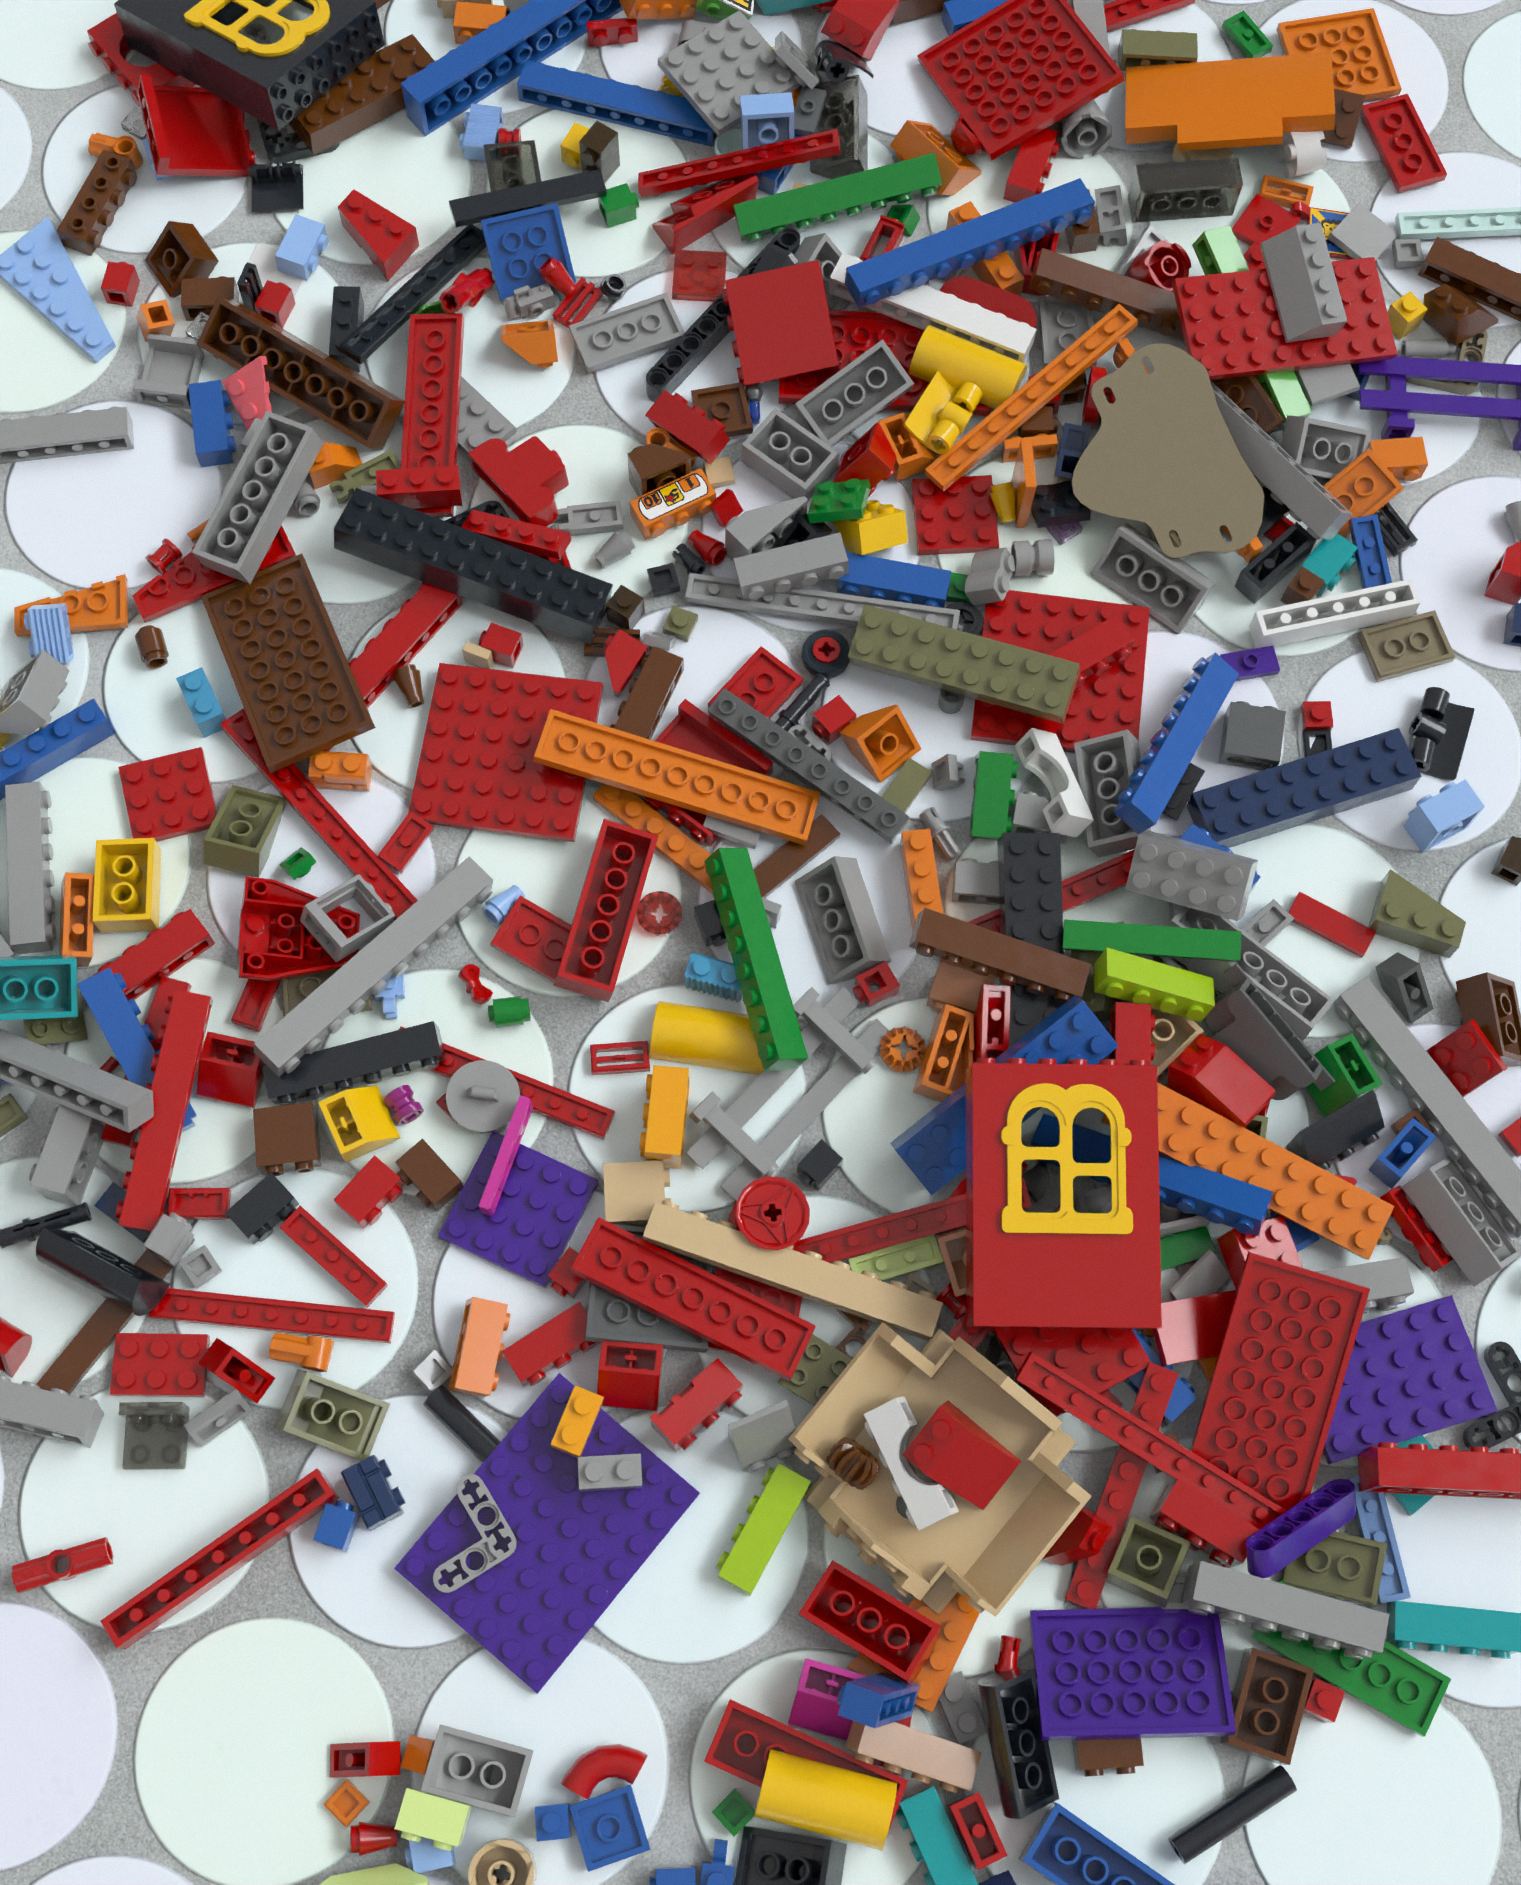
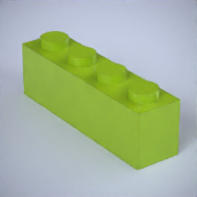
M1106 948L1094 963V992L1132 1003L1151 1004L1153 1009L1202 1022L1215 1006L1214 981L1211 977L1111 948Z
M779 1463L775 1470L769 1467L761 1482L762 1485L766 1486L760 1497L754 1495L746 1512L751 1514L745 1525L738 1524L731 1538L736 1543L730 1553L723 1552L716 1565V1568L720 1570L718 1578L749 1596L752 1595L811 1484L810 1480Z

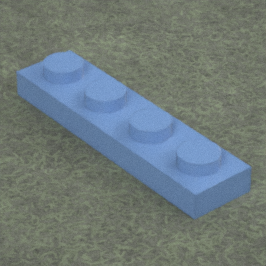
M1359 1476L1347 1478L1346 1480H1350L1355 1485L1357 1510L1355 1517L1360 1537L1387 1543L1377 1604L1411 1598L1385 1494L1359 1492Z

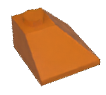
M552 319L500 325L502 342L530 364H537L538 367L545 368L553 366V362H558Z
M892 705L861 715L839 732L851 754L880 783L902 766L908 758L913 757L921 750L898 705Z

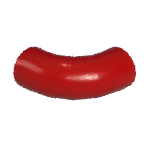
M622 1744L597 1746L577 1758L565 1773L561 1785L586 1799H589L598 1783L607 1778L616 1777L633 1785L648 1755Z

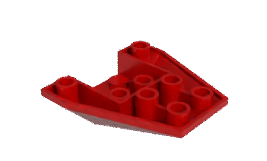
M245 877L239 920L236 965L238 978L271 981L340 969L359 952V949L340 961L335 962L300 921L304 906L318 897L276 880ZM341 906L326 913L347 939L359 932V913Z

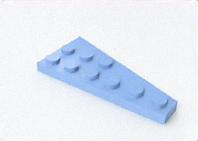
M47 216L0 255V278L94 362L98 363L116 345Z

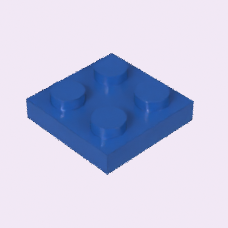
M631 1784L569 1806L588 1872L651 1850Z

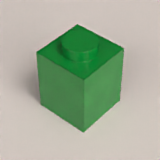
M627 183L607 189V196L598 198L599 209L607 228L637 219L636 208L639 207V201L636 193H631Z

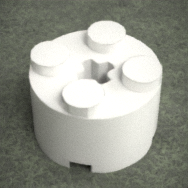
M1323 131L1283 133V144L1275 146V153L1278 161L1283 160L1284 173L1287 179L1325 168L1327 149H1321L1320 140L1325 139Z

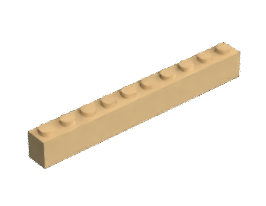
M662 1200L661 1204L654 1203L642 1239L658 1247L880 1325L884 1322L892 1329L929 1341L933 1336L943 1302L937 1301V1296L932 1293L920 1291L917 1294L908 1291V1286L901 1282L891 1281L888 1284L880 1281V1276L875 1273L862 1271V1274L851 1271V1266L844 1262L834 1261L831 1264L821 1260L822 1256L818 1253L806 1250L803 1254L794 1251L793 1245L781 1250L762 1249L750 1243L740 1231L736 1230L737 1226L732 1223L720 1220L717 1224L707 1220L708 1216L701 1212L691 1210L689 1214L678 1210L679 1205Z

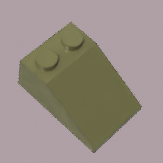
M232 785L204 838L203 864L259 878L269 858L287 801L280 796Z
M297 1369L274 1428L356 1459L364 1460L370 1456L390 1403L308 1371Z

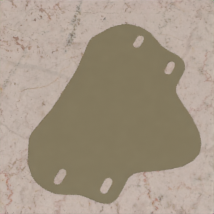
M1151 344L1135 351L1119 369L1100 378L1093 384L1091 396L1101 416V426L1084 450L1073 472V493L1080 503L1093 511L1105 515L1146 523L1152 528L1162 552L1171 558L1185 557L1202 551L1232 552L1246 546L1257 536L1263 516V489L1242 459L1218 408L1209 375L1204 365L1182 349L1170 344ZM1148 357L1154 368L1153 373L1149 374L1146 372L1142 364V358ZM1105 387H1110L1116 401L1112 404L1107 401L1103 390ZM1225 525L1228 528L1232 537L1230 542L1223 540L1219 531L1220 526ZM1174 530L1177 532L1181 541L1180 547H1174L1169 537L1170 531Z

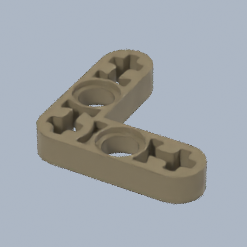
M1486 330L1475 335L1477 340L1475 346H1471L1473 337L1460 343L1457 361H1465L1464 356L1468 355L1474 357L1477 362H1483L1488 338ZM1406 378V382L1466 396L1472 394L1479 384L1468 382L1469 385H1466L1462 381L1451 382L1447 380Z

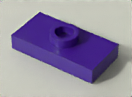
M1274 646L1220 654V657L1239 673L1236 681L1276 675L1280 672Z

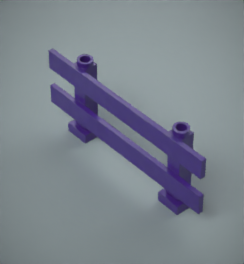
M1397 355L1394 359L1358 363L1359 375L1385 376L1386 390L1360 389L1359 391L1360 410L1387 411V420L1381 431V440L1411 437L1415 429V419H1409L1407 413L1518 420L1519 430L1512 443L1513 450L1521 451V365L1412 358ZM1406 378L1516 385L1517 399L1406 392Z

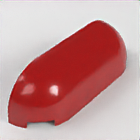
M967 276L951 278L939 290L1036 328L1037 317L1032 304L1024 297Z

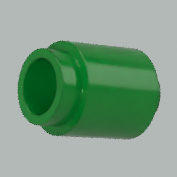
M521 996L493 999V1005L488 1006L489 1022H495L496 1028L524 1025V1022L531 1021L528 998L521 999Z

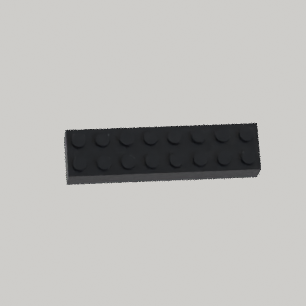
M1002 833L997 841L1000 933L1064 955V950H1062L1063 907L1060 833ZM1001 982L1002 986H1011L1009 1048L1064 1003L1054 1000L1053 995L1047 993L1042 995L1034 994L1027 991L1026 986L1017 983L1016 985H1008Z

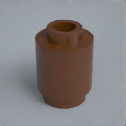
M152 625L140 628L135 634V641L141 661L150 669L166 665L169 653L162 630Z

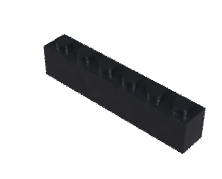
M434 1021L315 1051L312 1054H304L299 1059L301 1061L300 1064L292 1072H284L280 1077L266 1064L262 1065L268 1099L274 1104L283 1106L295 1104L296 1099L303 1097L308 1099L320 1098L325 1095L326 1091L334 1089L337 1092L354 1088L353 1084L365 1082V1084L378 1083L382 1081V1077L392 1074L394 1077L405 1076L411 1073V1069L422 1067L424 1070L436 1068L439 1066V1062L446 1061L439 1027Z

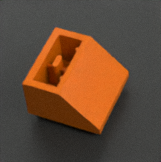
M900 413L878 421L897 456L893 473L896 481L925 472V469L942 455L923 445L904 427L910 415L907 413Z

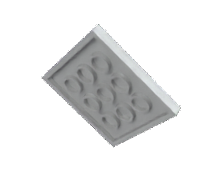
M740 10L658 58L660 69L718 136L740 124V96L790 93L800 88V84L794 78L795 73L789 67L785 69L775 59L777 56L775 50Z

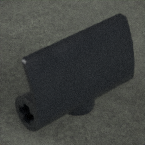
M823 40L816 46L817 71L825 72L831 81H843L848 75L850 65L861 69L871 78L874 77L862 56L842 44Z
M1429 687L1425 690L1420 711L1414 717L1409 727V734L1412 736L1409 750L1419 772L1453 781L1457 777L1475 709L1450 703V693L1439 687Z

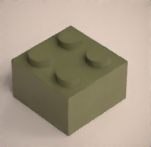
M1131 1516L1109 1568L1106 1582L1166 1608L1191 1542Z

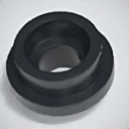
M610 274L600 284L602 293L609 299L619 300L626 293V283L617 274Z

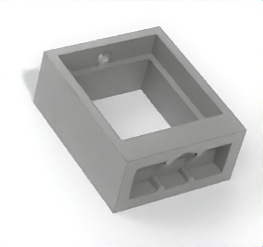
M358 874L306 904L300 921L334 961L338 962L370 943L393 923L395 914L391 906L383 902L376 894L374 887ZM354 898L375 923L347 939L326 913Z

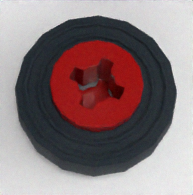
M824 629L808 636L802 647L801 658L804 667L810 674L815 676L816 673H820L827 679L834 678L843 673L850 663L848 658L850 647L843 635L834 630Z

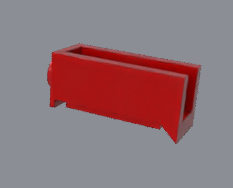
M881 215L859 259L865 261L872 257L882 235L890 238L883 253L899 248L903 241L905 224L895 218Z

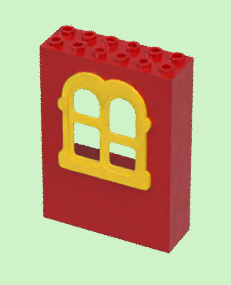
M977 1058V1062H973L966 1069L967 1327L1162 1328L1157 1065H1148V1060H1130V1064L1118 1065V1060L1104 1059L1092 1065L1087 1064L1086 1059H1070L1068 1063L1056 1064V1059H1038L1037 1063L1026 1064V1059L1010 1058L1004 1063H995V1058ZM1042 1107L1049 1109L1055 1114L1059 1123L1058 1146L1026 1147L1022 1144L1021 1123L1026 1112L1032 1108ZM1083 1109H1099L1109 1119L1111 1159L1108 1163H1076L1073 1160V1119ZM1024 1160L1058 1161L1060 1165V1210L1058 1212L1028 1213L1023 1211L1021 1165ZM1076 1176H1107L1110 1178L1112 1208L1109 1213L1075 1212L1073 1208V1179Z

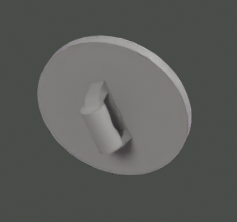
M488 1060L473 1061L459 1068L449 1080L446 1089V1105L451 1117L464 1129L476 1133L494 1132L510 1122L520 1096L519 1086L513 1074L503 1065Z

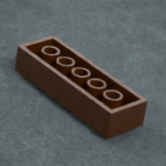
M411 34L375 52L288 124L297 133L306 147L309 148L310 152L315 155L404 109L405 103L401 83L409 76L415 75L426 68L428 64L435 62V60L416 37Z

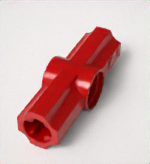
M487 268L476 269L468 275L464 273L459 274L452 286L441 293L439 300L441 301L442 309L450 314L451 312H459L467 305L471 308L476 306L483 294L491 290L495 283L492 272Z
M104 1537L65 1550H55L49 1555L13 1565L11 1573L13 1584L16 1587L17 1593H22L61 1580H71L77 1575L113 1565L112 1547L108 1538ZM67 1557L69 1560L68 1569L60 1574L57 1571V1563L61 1558Z

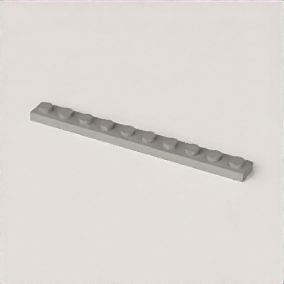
M695 573L689 574L685 600L689 603L858 626L864 604L956 630L958 629L960 610L796 587L782 593L773 592L765 594L758 599L748 598L743 600L738 579Z

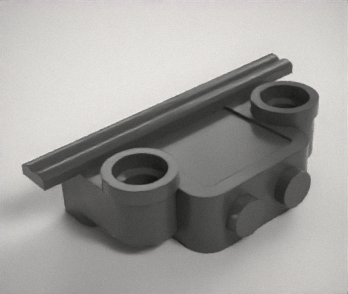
M1238 963L1227 969L1223 975L1234 988L1227 993L1218 995L1214 999L1215 1006L1206 1016L1208 1026L1215 1031L1210 1038L1227 1045L1276 1090L1275 1096L1272 1098L1273 1100H1284L1313 1082L1320 1091L1334 1083L1335 1079Z

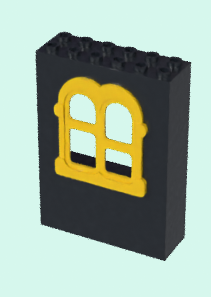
M118 0L114 3L128 47L278 131L385 45L376 2L373 0H277L269 7L264 6L271 0ZM292 1L314 11L310 17L300 21L288 20L278 15V12ZM262 17L281 27L285 33L278 42L262 45L240 34L239 31L255 18Z

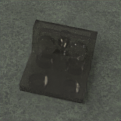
M119 1402L118 1415L126 1419L123 1469H185L188 1432L184 1425L189 1422L190 1407L183 1402Z

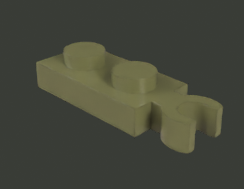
M389 450L345 472L344 477L346 480L332 482L329 485L332 493L339 490L343 491L336 496L338 504H343L348 501L356 488L361 489V486L376 485V470L401 469V464L392 450Z

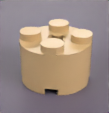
M502 1838L491 1841L481 1847L473 1856L468 1869L469 1885H534L537 1875L534 1856L524 1844L517 1840ZM503 1865H506V1871L511 1873V1877L500 1883L498 1882L499 1876L495 1874V1869H500Z

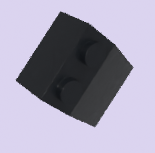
M744 1826L735 1885H841L847 1844L828 1839Z

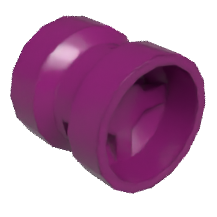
M403 1085L394 1089L384 1098L387 1107L394 1109V1119L400 1126L414 1121L424 1112L420 1102L412 1099L414 1092L409 1085Z

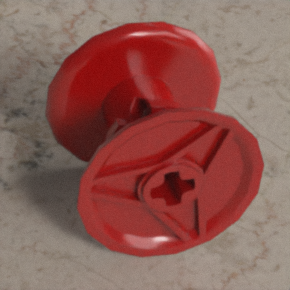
M766 1176L753 1180L742 1190L729 1214L728 1222L736 1225V1230L740 1231L750 1243L762 1249L781 1250L794 1245L803 1237L809 1225L810 1208L805 1195L794 1183L782 1177Z

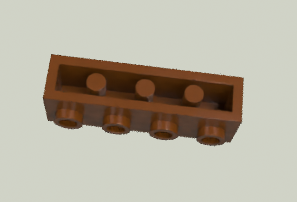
M106 150L102 151L57 229L64 247L92 256L96 247L101 245L106 229L112 225L114 215L118 208L124 204L127 192L136 183L137 173L131 159Z

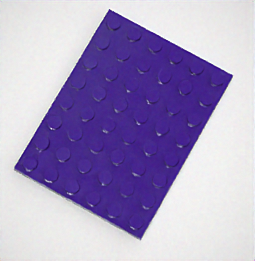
M558 1373L474 1473L483 1480L517 1540L515 1552L451 1593L439 1591L433 1583L435 1570L446 1561L483 1539L458 1494H456L394 1568L537 1694L700 1494L699 1491L602 1409L598 1413L581 1457L641 1453L642 1488L579 1492L578 1458L551 1448L552 1439L574 1388V1385L560 1373ZM516 1475L521 1476L522 1478L516 1480ZM470 1480L466 1482V1488L462 1493L464 1496L470 1494L475 1503L469 1504L471 1510L479 1503L489 1500L486 1495L482 1499L479 1498L476 1489L480 1487L478 1482L474 1484ZM484 1507L478 1513V1521L482 1525H491L496 1519V1513L490 1507ZM500 1522L495 1529L486 1531L485 1534L489 1538L493 1533L497 1539L494 1549L496 1551L501 1549L505 1553L510 1550L508 1544L511 1542V1538H503L499 1529H503L504 1525ZM471 1552L466 1558L467 1567L471 1570H479L484 1564L483 1555L480 1552ZM460 1559L454 1562L458 1569L451 1573L446 1569L441 1572L442 1578L439 1580L441 1585L447 1584L449 1587H452L454 1585L453 1578L460 1573L463 1580L469 1577L462 1569Z

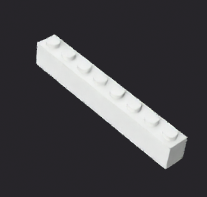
M842 253L830 276V294L855 303L845 286V274L847 267L862 262L858 257ZM927 284L902 291L899 295L886 297L873 305L863 306L924 331L931 325L1022 363L1025 362L1031 350L1036 334V328L1031 327L1027 323L1018 322L1007 318L1001 313L989 311L978 304L961 300L953 294H946L933 289Z

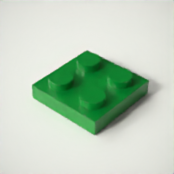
M850 479L845 482L835 483L826 481L816 484L808 511L809 522L819 523L863 518L871 489L869 479Z

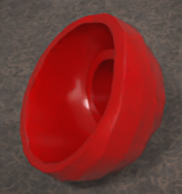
M959 117L954 122L950 134L953 147L956 151L966 156H975L983 153L984 150L980 140L965 126L964 118Z

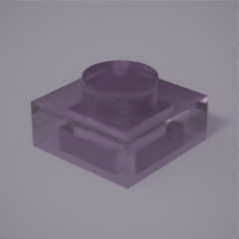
M1079 522L1049 526L1046 529L1058 544L1062 545L1082 533L1083 526Z

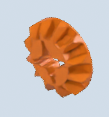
M906 1026L892 1028L884 1035L880 1043V1055L883 1062L890 1069L897 1072H910L918 1068L926 1051L925 1041L918 1034L917 1030L909 1029ZM905 1039L906 1047L911 1048L912 1051H907L902 1060L901 1052L895 1046H900L902 1040Z

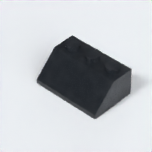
M1372 1089L1300 1131L1285 1146L1286 1149L1316 1166L1328 1170L1331 1167L1329 1162L1336 1158H1339L1340 1161L1347 1159L1356 1153L1353 1148L1361 1143L1364 1147L1371 1145L1380 1138L1378 1133L1385 1127L1375 1092Z

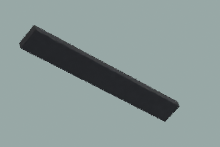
M473 224L467 225L339 345V351L361 365L410 319V314L416 313L421 306L426 304L486 247L483 231Z

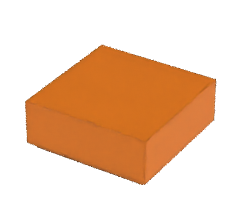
M346 1779L323 1805L347 1828L369 1805L370 1801L349 1779Z

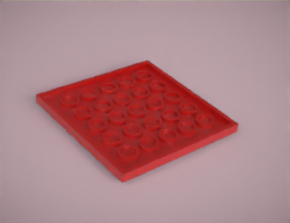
M1007 0L917 55L921 66L957 115L964 118L965 126L980 140L983 150L991 161L1125 81L1123 72L1066 0Z
M1009 590L1003 601L985 603L982 637L1048 655L1115 614L1134 637L1135 642L1131 649L1132 653L1125 660L1112 662L1103 673L1090 675L1081 686L1075 688L1064 724L975 699L970 740L1015 746L1031 728L1055 733L1063 751L1075 753L1074 743L1128 729L1139 742L1150 607Z
M439 663L409 812H413L426 822L434 825L575 842L587 778L533 762L550 709L597 723L604 688L603 683Z

